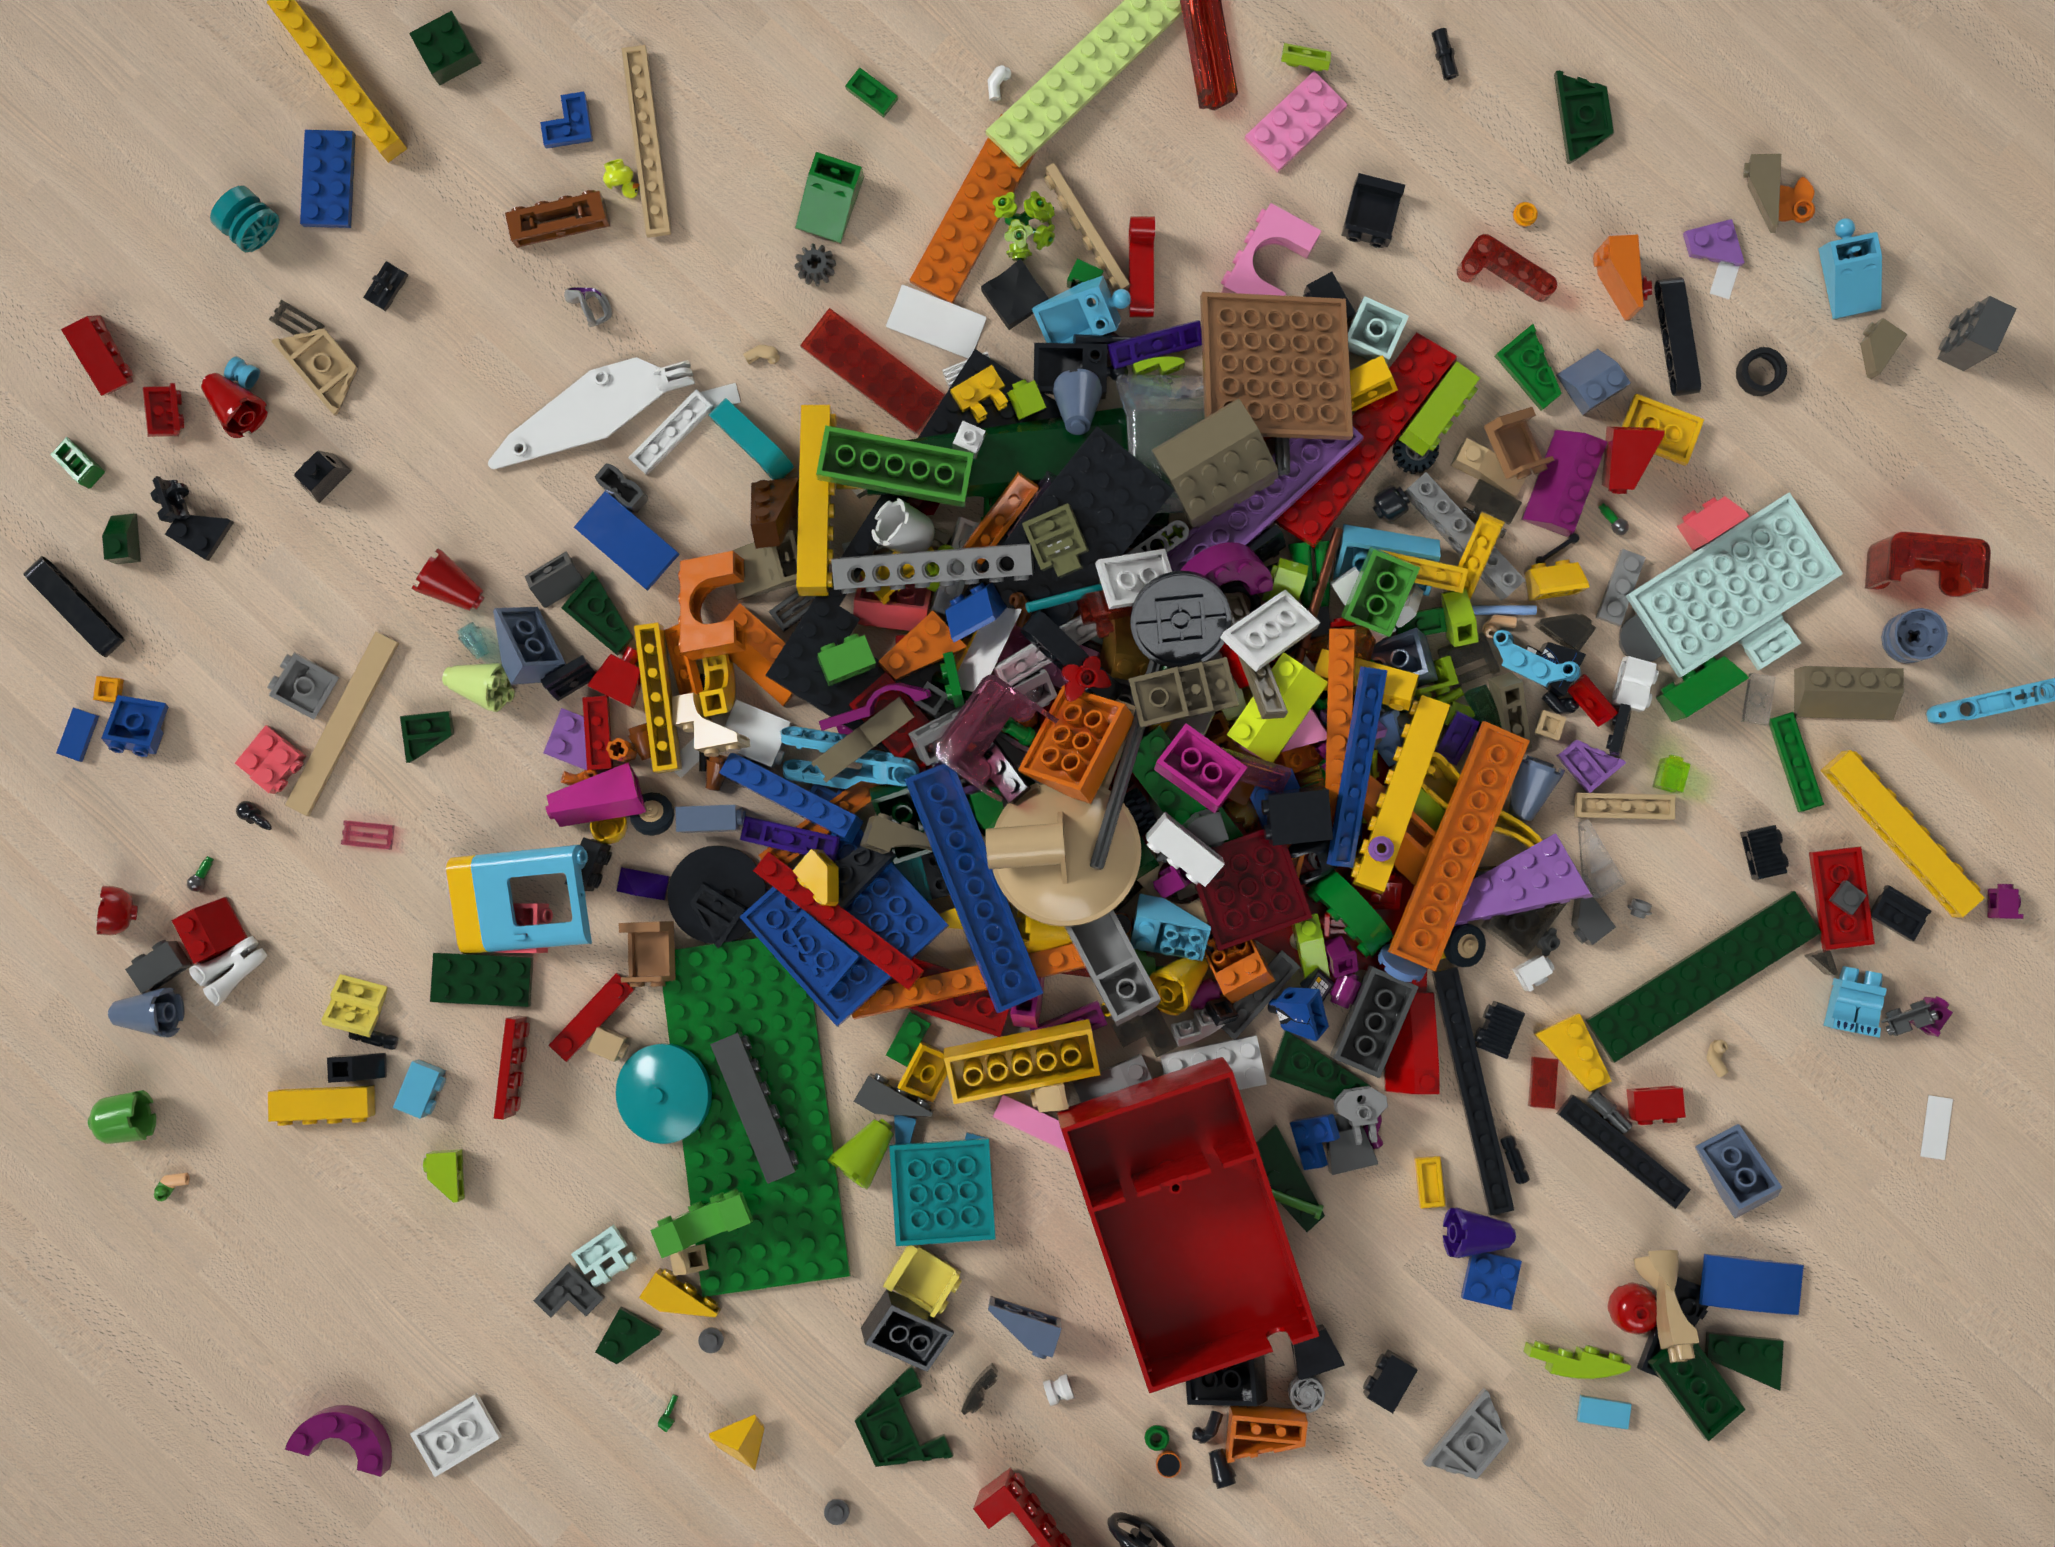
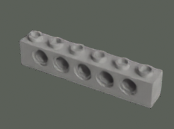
M1425 472L1404 493L1416 509L1462 558L1475 525L1429 474ZM1494 546L1480 578L1500 600H1503L1517 589L1525 579Z

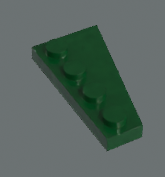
M1275 1124L1256 1142L1271 1189L1318 1206L1319 1204ZM1281 1203L1306 1232L1311 1230L1325 1217L1323 1211L1318 1220L1312 1214Z

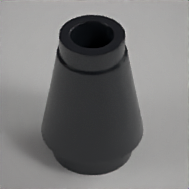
M1223 1448L1209 1452L1212 1481L1216 1484L1217 1489L1235 1484L1236 1474L1231 1464L1227 1463Z

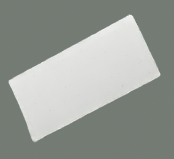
M901 285L886 327L969 359L977 345L986 316L911 287Z
M1006 608L995 621L978 629L958 670L961 690L983 692L1022 609Z

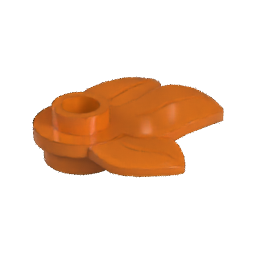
M1801 177L1794 188L1780 185L1779 221L1794 220L1797 223H1805L1813 217L1815 213V206L1812 203L1814 189L1805 177ZM1798 208H1804L1805 214L1800 215Z

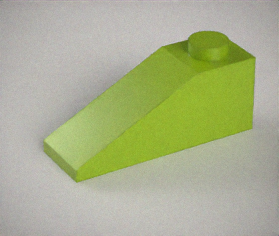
M1313 913V918L1291 925L1303 976L1305 979L1316 968H1319L1330 978L1318 913Z

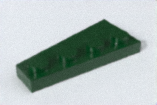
M1284 1030L1269 1077L1334 1100L1344 1089L1370 1086ZM1362 1095L1358 1096L1357 1102L1362 1100Z

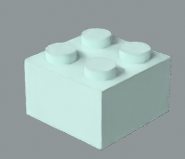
M1364 296L1348 330L1349 352L1369 361L1383 355L1387 364L1409 316Z

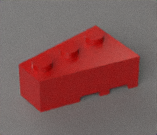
M101 315L86 316L61 329L101 396L109 395L134 382L131 377L133 373L130 367L123 361L119 349L114 343Z

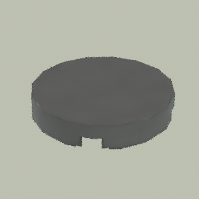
M1638 615L1625 621L1619 632V646L1625 656L1649 662L1662 656L1663 653Z

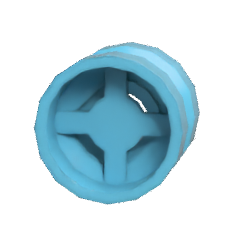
M237 356L227 363L224 370L226 378L231 381H238L239 385L247 390L256 384L260 375V370L253 365L247 366L245 361Z

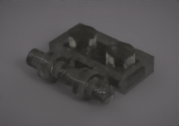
M1479 479L1466 501L1474 506L1473 510L1463 507L1462 511L1474 524L1477 523L1480 512L1484 511L1509 525L1522 502ZM1502 528L1499 537L1503 538L1507 530Z

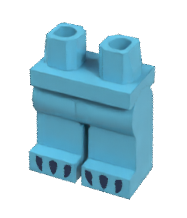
M1843 966L1839 979H1833L1832 985L1834 986L1831 991L1823 1026L1880 1038V1014L1887 988L1881 987L1882 974L1866 971L1864 983H1857L1859 969Z

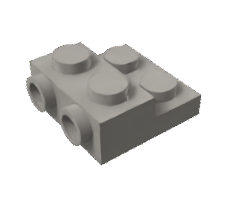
M296 652L292 656L287 654L280 665L284 669L279 677L274 675L267 687L271 690L269 696L314 720L339 677Z

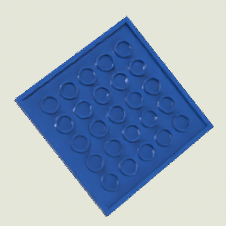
M859 829L852 843L841 838L836 860L845 858L852 854V851L861 847L860 844L864 835L861 829ZM892 863L846 909L848 913L910 960L916 957L949 926ZM772 887L746 910L740 918L830 1020L839 1027L892 977L825 927L860 956L859 960L830 995L827 996L786 929L802 908Z

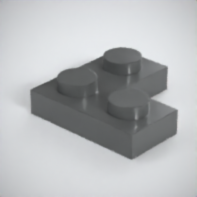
M569 1262L533 1301L550 1318L568 1300L581 1313L588 1316L605 1296Z

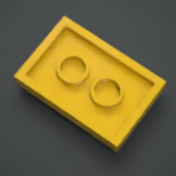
M1635 394L1622 427H1647L1665 430V435L1654 454L1686 466L1689 463L1704 419Z

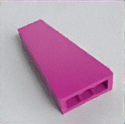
M629 762L546 795L548 805L545 806L546 812L551 820L555 819L559 827L647 812L638 776Z

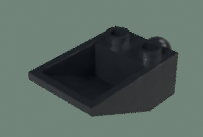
M1034 343V380L1040 393L1054 395V382L1061 373L1068 370L1076 372L1078 371L1077 369H1086L1098 376L1102 386V396L1100 399H1106L1107 377H1111L1116 382H1121L1128 376L1127 366L1114 369L1112 365L1107 367V344ZM1091 356H1100L1098 359L1091 358Z

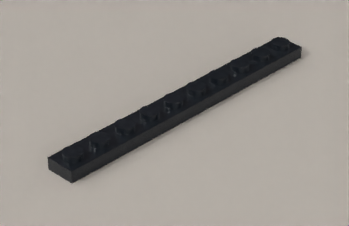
M1452 967L1432 972L1488 1214L1492 1216L1514 1211L1458 968Z

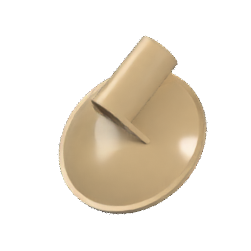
M1043 783L1032 784L1030 786L1031 789L1017 802L1007 804L994 828L986 829V851L989 870L993 869L998 886L1009 902L1024 915L1036 921L1064 927L1083 925L1102 918L1125 899L1138 875L1141 861V841L1133 816L1123 803L1105 866L1102 870H1097L1090 867V862L1111 791L1100 785L1092 803L1089 804L1071 798Z

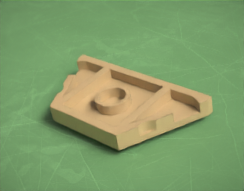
M324 328L313 330L310 333H299L291 337L273 339L271 342L331 413L336 416L357 372L358 367Z

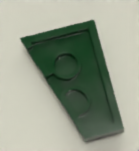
M1706 1332L1705 1354L1709 1360L1774 1389L1781 1390L1784 1347L1782 1339Z

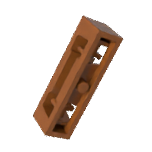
M587 190L582 195L574 197L569 195L562 196L553 202L540 201L535 203V206L527 208L519 206L511 209L510 212H505L510 238L517 248L610 226L605 200L600 191ZM578 213H579V216L582 217V218H578V219H577L576 216H572V217H568V218H564V219H559V220H555V221H551V222H546V223H542V224H538V225H537V223L534 222V221H536V220H539L540 222H544V221H548V220H552V219H557V218H561V217H565V216H570V215H574V214H578Z

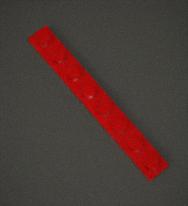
M767 852L753 870V872L909 991L924 973L921 967L838 904L836 906H822L817 903L810 889L803 887L797 881L798 876L793 870L770 852Z

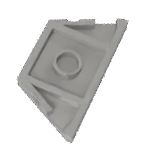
M1485 1388L1481 1390L1422 1460L1426 1466H1433L1444 1469L1447 1472L1460 1473L1466 1477L1478 1479L1509 1442L1498 1413L1491 1401L1490 1394Z

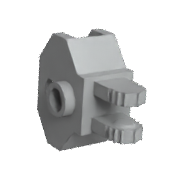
M1370 1086L1344 1089L1333 1101L1335 1112L1349 1119L1356 1145L1362 1144L1361 1125H1368V1135L1371 1143L1377 1142L1375 1123H1378V1116L1388 1107L1387 1097ZM1362 1095V1100L1357 1102L1358 1096Z

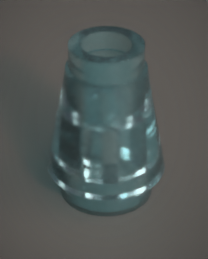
M474 622L457 631L459 635L458 640L477 660L490 653L479 626L476 627Z

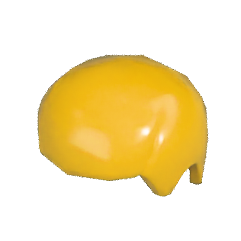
M624 816L590 822L589 827L592 836L598 842L612 844L619 842L625 837L628 824L627 818Z

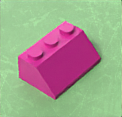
M1186 723L1157 760L1154 770L1215 814L1248 767Z

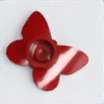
M1089 656L1080 667L1074 664L1063 667L1061 671L1062 676L1068 680L1065 684V698L1067 701L1072 702L1078 699L1086 688H1108L1111 686V681L1106 672L1100 670L1101 661L1097 656Z

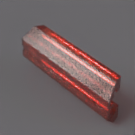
M1180 0L1199 109L1207 108L1215 111L1232 102L1238 95L1221 0Z

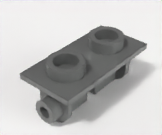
M1924 999L1910 1004L1911 1009L1902 1012L1900 1008L1887 1012V1017L1881 1020V1023L1888 1021L1889 1025L1886 1026L1888 1034L1898 1036L1913 1030L1909 1022L1911 1020H1914L1916 1027L1920 1028L1934 1024L1935 1020L1939 1019L1936 1010H1930V1006L1934 1002L1926 1003Z

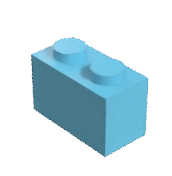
M422 1060L412 1061L393 1108L419 1119L427 1117L428 1114L431 1115L437 1103L434 1100L437 1091L440 1092L446 1082L444 1077L446 1070Z

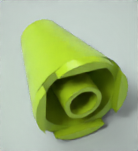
M882 1118L879 1121L874 1119L834 1152L828 1161L836 1168L840 1167L843 1174L857 1185L868 1190L894 1135L890 1131L893 1127Z

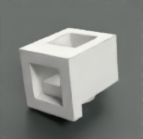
M1536 955L1512 970L1524 991L1530 992L1534 990L1533 984L1539 986L1548 981L1547 976L1552 974L1555 968L1548 957Z

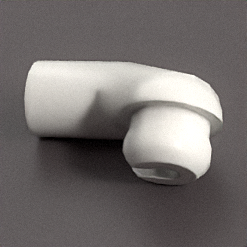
M1004 65L996 67L987 80L990 101L1001 100L1000 84L1003 80L1007 81L1011 77L1010 68Z

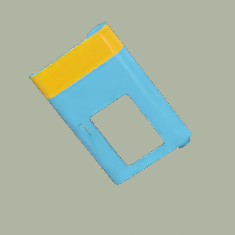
M570 845L450 858L446 865V873L457 945L460 952L472 954L592 944L585 899L586 894L581 869L584 868L588 860L586 850L581 845ZM564 873L567 878L572 921L525 926L517 925L510 879L512 877Z

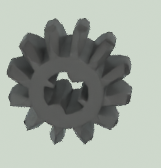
M813 243L809 251L803 247L804 255H796V259L799 261L795 264V269L799 271L798 277L800 279L805 278L807 285H810L814 280L815 285L820 286L819 280L821 279L828 283L827 275L833 276L835 274L832 267L836 266V261L831 259L833 256L832 252H825L824 245H821L817 250ZM814 262H818L817 268H812Z

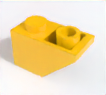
M811 849L793 869V872L798 876L797 881L803 887L809 888L814 894L813 898L817 903L822 906H836L839 903L838 866L823 850Z

